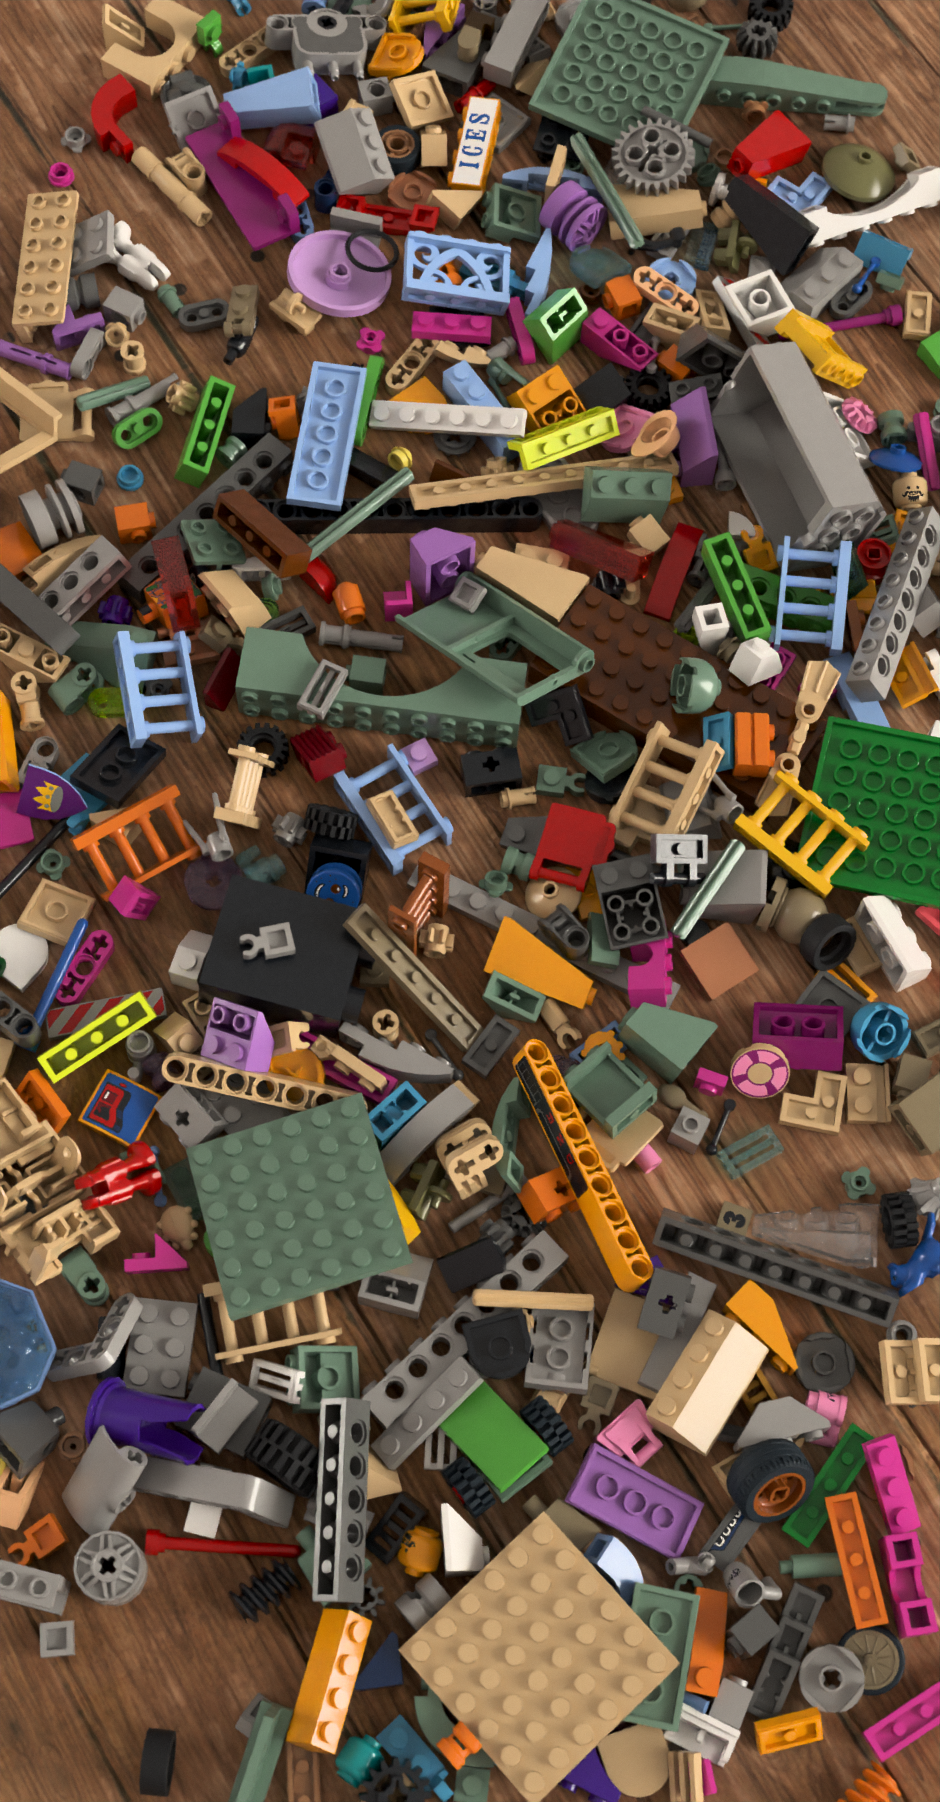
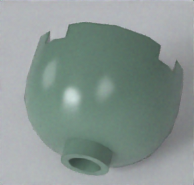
M681 657L679 660L682 663L675 664L671 676L670 695L676 696L677 704H672L677 713L682 714L704 712L711 707L716 697L720 695L721 681L718 679L715 669L707 661L699 658Z

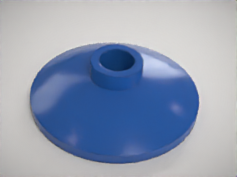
M894 443L890 447L874 449L869 453V460L876 466L886 470L908 473L918 471L922 467L920 458L906 451L907 447L902 444Z

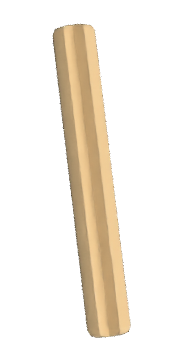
M474 1289L472 1294V1302L475 1306L592 1311L594 1308V1296L592 1294Z

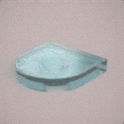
M591 245L580 246L572 252L569 268L571 272L593 289L605 285V282L614 277H622L631 273L632 265L606 247L600 250L590 248Z

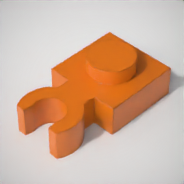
M49 1513L23 1532L27 1538L26 1542L14 1543L7 1551L9 1554H15L22 1550L24 1557L17 1564L28 1567L33 1562L35 1554L39 1560H44L68 1543L69 1539L55 1515Z

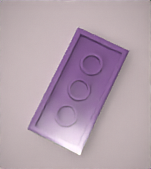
M591 1443L564 1500L567 1504L668 1559L681 1557L705 1504L596 1443Z

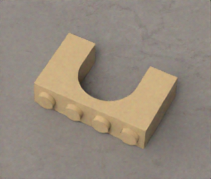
M152 0L144 9L146 27L173 42L172 47L168 51L158 56H141L115 42L100 59L105 78L110 80L121 74L133 86L137 95L152 103L161 94V89L169 80V76L180 73L181 69L187 62L192 61L195 53L202 46L198 42L196 24L204 17L173 0Z

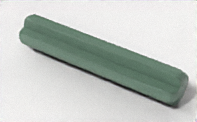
M142 375L79 395L76 399V405L80 411L90 410L121 400L127 395L139 394L150 388L151 383L146 375Z

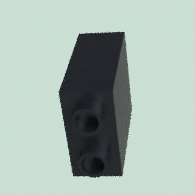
M232 874L199 980V1002L212 1005L214 997H219L263 1012L265 1020L275 1023L286 1021L309 1023L310 1031L308 1032L336 1039L341 1020L357 1024L366 989L351 986L356 967L359 966L372 970L375 959L343 927V923L357 908ZM289 922L295 945V954L265 960L264 952H260L253 959H243V951L251 950L253 946L249 943L240 944V936L252 934L258 937L260 936L259 928Z

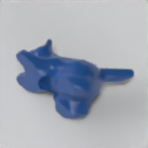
M929 1212L922 1240L917 1245L909 1261L906 1264L896 1265L895 1263H890L887 1266L890 1271L891 1285L894 1288H900L898 1291L899 1298L922 1285L925 1277L932 1279L940 1274V1243L932 1236L936 1226L935 1214Z

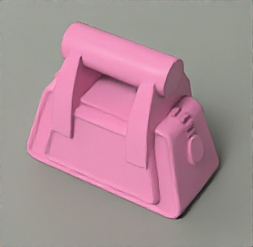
M641 1399L635 1400L593 1439L594 1443L601 1445L639 1468L663 1447L662 1442L652 1432L653 1426L648 1421L645 1414L647 1410ZM643 1438L647 1444L634 1454L631 1448Z

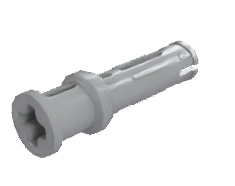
M172 373L167 378L134 397L132 395L125 396L122 402L113 407L107 406L104 410L111 425L114 427L137 410L149 407L166 397L170 383L179 379L177 374Z
M321 621L318 645H338L342 649L354 646L402 653L404 635L352 629V626H349V624L336 626L328 625L326 621Z

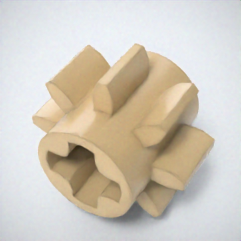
M181 380L179 385L175 383L170 385L166 393V401L170 403L168 408L184 416L185 411L193 412L199 402V395L195 393L197 388L184 380Z
M506 457L488 458L486 466L481 467V476L513 472L514 465L507 463Z
M431 923L428 925L427 930L421 929L418 947L424 948V955L430 958L441 959L445 957L446 952L452 953L455 935L449 934L450 928L448 926Z

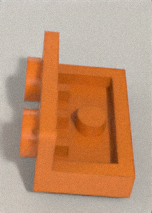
M38 1068L28 1071L15 1091L34 1112L38 1122L47 1120L58 1135L71 1116V1113Z

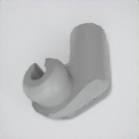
M701 1552L698 1556L670 1558L666 1561L665 1568L669 1575L691 1574L706 1576L713 1571L715 1558L709 1552Z

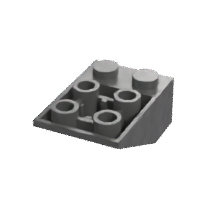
M650 853L592 866L611 951L669 938L657 884L649 882V875L651 872H654L652 863H650Z

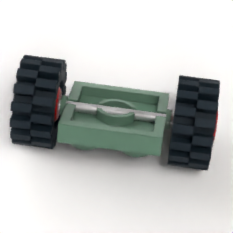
M537 1396L519 1410V1413L526 1425L548 1446L549 1451L502 1494L470 1460L468 1462L463 1456H460L441 1471L451 1491L474 1519L478 1518L496 1503L488 1486L503 1504L553 1465V1461L548 1454L555 1457L574 1442V1438L567 1429V1425L543 1396Z

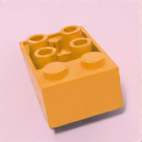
M558 364L506 397L512 408H523L527 411L525 427L530 432L586 411Z

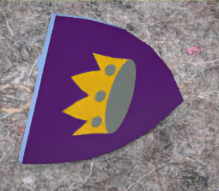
M32 764L28 765L16 813L47 820L70 817L88 809L81 794L67 780L42 767Z

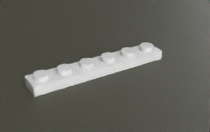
M372 400L369 427L380 430L524 438L527 411L523 408Z

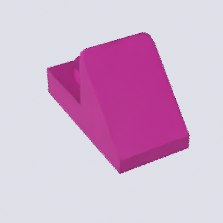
M155 1233L154 1258H151L150 1253H133L132 1259H124V1271L128 1275L190 1271L189 1263L157 1233Z

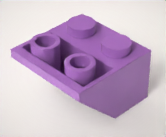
M214 997L201 1056L243 1071L268 1072L275 1042L263 1012Z

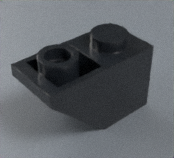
M261 388L233 409L231 434L241 440L247 448H252L267 433L271 434V422H267L269 415L267 388Z

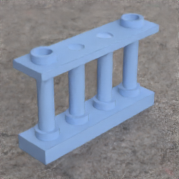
M785 536L783 545L778 544L776 561L781 562L776 625H770L772 631L769 642H774L773 649L775 651H779L781 640L825 644V647H830L829 656L840 657L843 648L852 541H841L839 550L834 549L833 552L789 548L791 536ZM788 559L832 563V566H837L836 576H831V579L787 575ZM786 586L830 590V593H835L834 603H829L828 606L784 602ZM783 613L827 617V620H832L831 630H826V633L782 629Z
M184 627L177 629L173 640L135 643L134 640H130L129 631H118L112 643L130 748H142L152 734L188 731L191 743H197L203 733H205V720L199 713L189 657L191 641L188 636L186 637ZM175 652L178 667L140 670L139 667H135L134 657L136 654ZM180 678L181 694L144 696L139 692L138 684L141 681ZM185 705L187 720L158 723L144 721L143 711L145 708Z
M391 743L387 745V761L356 778H348L343 770L333 775L334 788L349 811L359 816L357 823L369 841L373 843L372 846L392 876H395L403 871L404 856L439 836L446 846L452 844V832L454 829L446 816L442 818L407 766L409 762L403 751H397ZM395 769L403 780L402 783L391 788L396 797L398 798L410 791L418 803L405 811L412 821L425 814L433 827L419 834L417 841L393 850L365 804L367 799L363 801L358 792H360V788Z

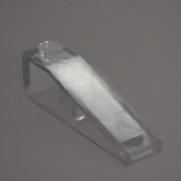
M844 1203L839 1204L838 1210L822 1211L821 1206L812 1207L811 1212L798 1215L791 1210L756 1214L752 1227V1236L844 1266H854L860 1269L877 1267L880 1204Z

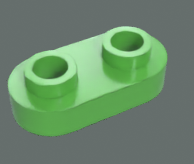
M143 407L114 426L112 430L113 442L123 449L135 448L160 431L163 424L162 416L154 408ZM145 416H148L149 424L145 426L143 419ZM126 430L128 436L123 440L121 433Z

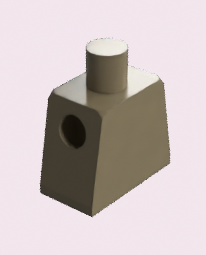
M535 1494L522 1507L533 1521L544 1511L580 1552L601 1530L560 1498L548 1508Z

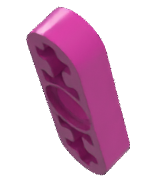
M512 297L505 312L512 337L518 346V358L521 365L533 364L536 361L535 350L531 335L522 322L525 319L521 301L519 297Z
M104 930L92 932L77 952L55 996L61 1006L79 1004L114 952L115 944L110 933ZM103 940H105L107 947H100L98 949V951L96 952V957L99 960L96 961L93 957V954L96 951L95 942L97 941L101 943ZM80 963H91L93 965L92 971L88 975L78 974L76 969ZM73 976L78 981L73 986L75 995H68L64 998L62 990H69L74 983L70 977Z

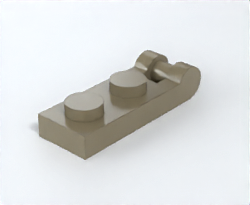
M243 284L232 287L227 318L223 325L226 338L234 337L235 334H243L244 337L253 335L260 296L258 285Z

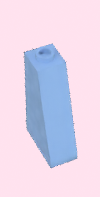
M308 66L223 94L224 101H229L239 117L240 129L314 124L316 121L321 120L317 82Z

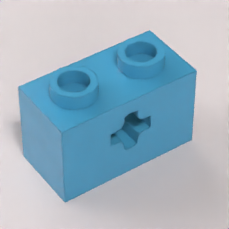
M407 1080L368 1113L380 1150L384 1149L397 1133L427 1105V1101Z

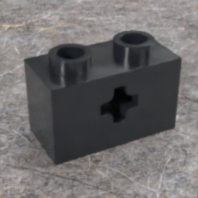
M502 746L495 748L493 751L486 752L473 750L460 756V770L465 798L495 794L504 791L505 788L510 790L522 788L523 777L517 747L509 748Z

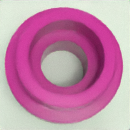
M57 162L49 170V181L56 187H67L74 180V172L68 164Z

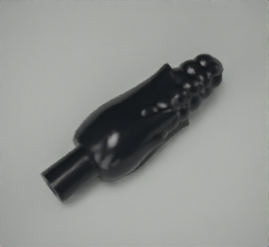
M257 315L255 319L253 335L259 323V317ZM235 334L234 337H231L227 343L228 352L223 358L224 363L232 365L236 358H241L247 352L253 340V335L244 337L243 334Z

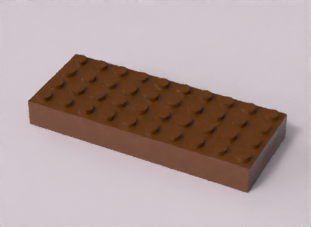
M591 584L587 585L557 628L593 650L595 663L589 672L574 678L554 690L577 684L587 716L613 732L619 733V730L628 732L635 738L636 744L640 748H644L647 734L650 729L654 728L657 721L662 722L671 732L670 738L700 748L703 746V717L724 712H730L732 715L737 712H748L751 714L768 713L769 724H774L775 726L774 741H770V750H775V760L780 754L787 753L788 738L794 732L798 721L795 715V702L760 682L751 686L746 685L728 670L730 665ZM537 655L529 665L528 681L536 684L560 670ZM681 657L699 658L707 661L715 669L718 679L721 681L720 695L716 697L711 707L704 712L682 714L677 713L672 704H677L676 696L670 695L671 676L675 664L682 663L679 660ZM804 708V712L806 714H813L812 712ZM821 717L816 722L810 724L806 734V741L797 756L801 763L800 771L825 733L827 721ZM664 747L658 757L686 774L692 771L696 762L691 757ZM785 760L783 762L785 769L791 770L793 768L791 761ZM732 769L715 772L727 788L737 795L736 801L744 809L752 814L759 809L754 802L767 776L764 778L751 776L737 777L732 775ZM712 780L710 783L712 790L720 795L725 796L721 789ZM767 816L764 821L767 822L770 817Z

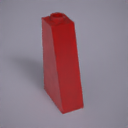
M776 110L736 146L726 168L735 177L749 174L754 179L801 163L812 141L782 112Z

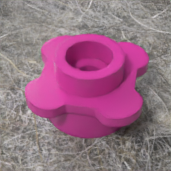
M367 327L360 330V340L356 342L357 348L366 354L379 353L382 350L381 342L385 339V333L381 330L374 331Z

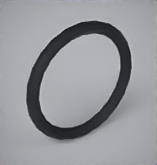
M358 230L352 233L345 243V251L349 260L358 268L368 272L387 271L399 259V249L396 242L389 235L379 230ZM364 234L380 236L391 244L394 257L385 266H366L358 262L352 255L350 249L352 241Z

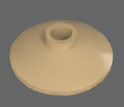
M548 867V869L575 875L563 867ZM541 878L538 881L531 879L526 888L525 901L532 914L545 919L556 910V906L559 903L565 905L573 913L581 901L582 892L576 891L575 887ZM555 887L552 894H546L549 888Z

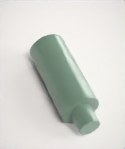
M837 1552L790 1555V1560L779 1561V1573L791 1574L792 1579L843 1576Z

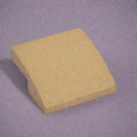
M940 1338L882 1340L878 1342L885 1405L940 1404Z

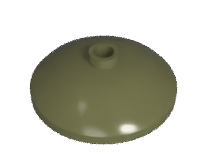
M846 143L834 146L826 152L821 163L823 177L829 186L837 193L854 201H880L891 193L895 184V174L887 159L878 151L862 144Z

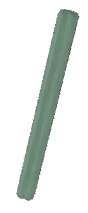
M577 133L570 137L571 146L630 247L633 249L642 247L644 244L642 234L583 134Z
M403 467L309 541L307 545L313 549L309 563L414 480L413 472L409 468Z

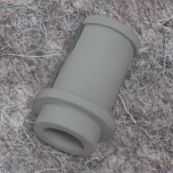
M848 113V116L825 114L824 122L833 123H824L823 131H843L846 134L854 132L855 117L851 116V114Z
M511 336L503 337L500 343L486 351V356L491 361L497 357L504 359L509 355L514 356L518 346Z

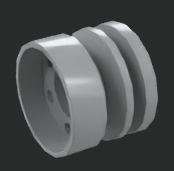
M62 478L55 480L57 494H55L49 483L45 484L47 497L45 499H42L35 489L18 496L26 522L41 550L58 543L56 532L58 529H61L68 539L72 538L70 524L78 535L85 532L80 506L75 495L70 491Z
M105 1530L93 1534L81 1544L75 1555L73 1572L77 1585L85 1595L103 1606L117 1607L131 1602L141 1593L147 1581L148 1564L145 1554L130 1537L119 1531ZM115 1559L113 1564L116 1568L115 1572L112 1574L107 1571L103 1575L105 1572V1568L102 1566L106 1560L111 1563Z

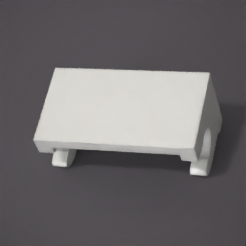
M683 1703L678 1732L665 1730L664 1737L666 1740L688 1751L701 1752L702 1758H709L710 1762L723 1768L730 1759L741 1731L705 1713L702 1714Z

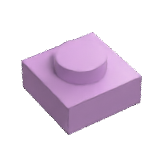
M425 738L400 749L407 757L409 762L407 766L414 776L438 765V759Z

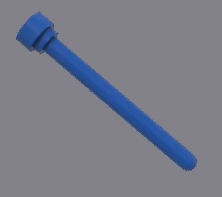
M84 918L76 922L33 1014L40 1028L88 927V921ZM28 1026L19 1034L26 1035L31 1032L33 1027ZM40 1041L34 1047L24 1049L36 1053Z

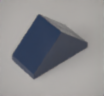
M393 1631L390 1633L356 1679L355 1691L362 1692L403 1686L398 1635Z

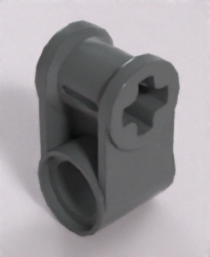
M559 903L553 913L545 919L540 918L537 921V925L544 936L552 941L566 958L578 961L587 955L590 940L589 933L565 905ZM571 940H579L583 944L575 947L569 944Z

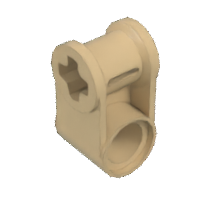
M184 147L182 152L176 156L164 159L166 168L189 191L195 192L197 197L203 196L206 193L207 180L205 168L188 147Z

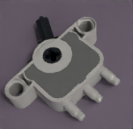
M337 0L332 9L320 8L309 14H274L269 16L266 20L265 45L272 50H291L295 69L298 70L308 66L313 77L314 73L317 75H330L332 81H338L339 75H355L357 81H362L364 79L367 50L377 49L383 34L386 33L387 21L379 15H346L354 0Z

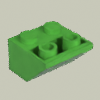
M575 287L559 289L522 321L549 365L555 363L580 340L582 322L588 318V308Z

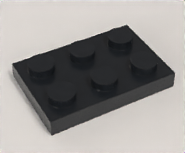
M118 724L70 775V783L119 809L166 757V749L149 739L146 740L142 748H130L128 730L123 725Z

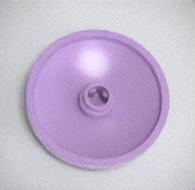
M325 230L307 235L296 243L289 255L287 278L293 292L301 293L303 295L302 302L312 309L336 317H356L372 312L384 302L390 289L391 269L383 272H368L358 268L349 260L345 251V243L352 233ZM361 236L356 237L352 241L351 253L358 262L370 267H381L389 264L384 254L370 241Z

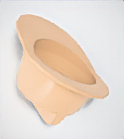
M663 410L651 416L644 423L637 439L633 443L631 454L634 457H644L650 454H654L658 458L666 457L680 441V432L676 425V413L672 410Z

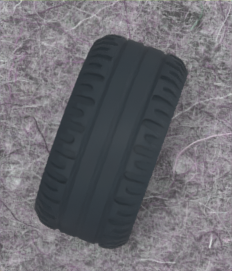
M774 1438L760 1441L743 1451L733 1462L727 1475L726 1485L731 1498L743 1516L753 1522L768 1523L789 1516L805 1503L813 1489L815 1475L811 1464L795 1443L787 1439Z

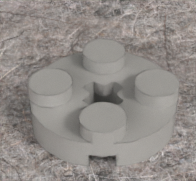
M826 1643L813 1648L806 1654L800 1665L799 1682L802 1694L809 1704L817 1707L820 1711L835 1713L851 1709L860 1700L864 1691L865 1676L859 1659L852 1651L844 1646ZM826 1670L830 1672L837 1670L840 1673L837 1677L840 1684L837 1687L834 1684H830L827 1687L823 1683L826 1679L823 1673Z

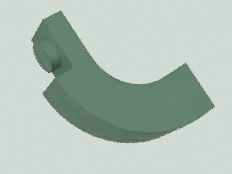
M421 1677V1690L428 1691L427 1696H414L417 1720L428 1742L436 1751L444 1756L435 1744L443 1737L448 1738L453 1733L455 1725L446 1716L441 1699ZM456 1739L455 1741L464 1750L463 1745ZM481 1748L475 1754H469L465 1758L463 1766L494 1768V1762Z

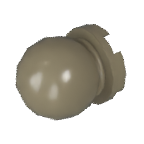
M777 876L766 902L768 903L764 906L755 929L766 933L768 926L769 928L773 927L779 937L788 943L799 945L807 927L817 918L828 914V908L823 898L814 891L801 887L789 890L788 887H785L788 880Z

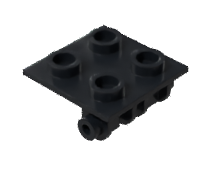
M542 115L533 151L538 152L537 156L541 163L547 164L552 160L559 144L566 146L567 160L581 163L570 144V137L581 133L588 142L589 136Z

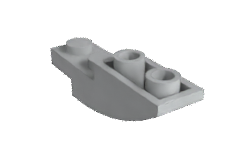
M344 1021L339 1029V1040L360 1051L358 1059L398 1080L424 1084L451 1083L453 1079L454 1069L451 1067L450 1062L440 1056L434 1058L425 1053L426 1050L415 1042H410L409 1044L402 1040L397 1049H394V1045L383 1037L376 1039L369 1035L368 1030L358 1023L350 1024Z

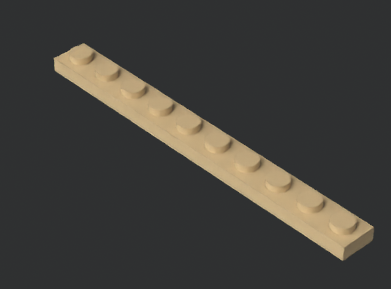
M671 451L663 458H658L654 454L644 457L629 456L536 468L529 471L521 470L409 485V496L414 510H428L443 506H456L458 504L474 502L481 503L496 499L583 489L585 466L664 469L671 472L672 476H678L679 465Z

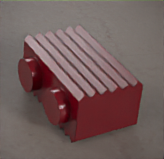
M316 725L315 728L311 727L310 730L301 731L300 735L291 736L290 742L297 761H299L315 783L347 768L344 759L347 758L346 751L340 742H336L331 731L325 732L320 725Z

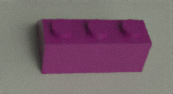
M754 1002L752 1044L766 1043L781 1049L791 1069L842 1071L844 1044L843 1006Z

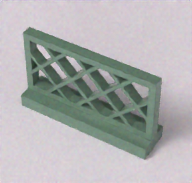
M262 1699L228 1802L265 1801L294 1709Z

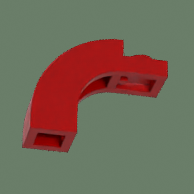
M118 74L107 81L96 93L91 105V118L95 139L100 149L105 152L111 148L115 156H120L126 163L132 161L131 158L134 153L133 143L116 124L122 116L138 107L135 89L121 74Z

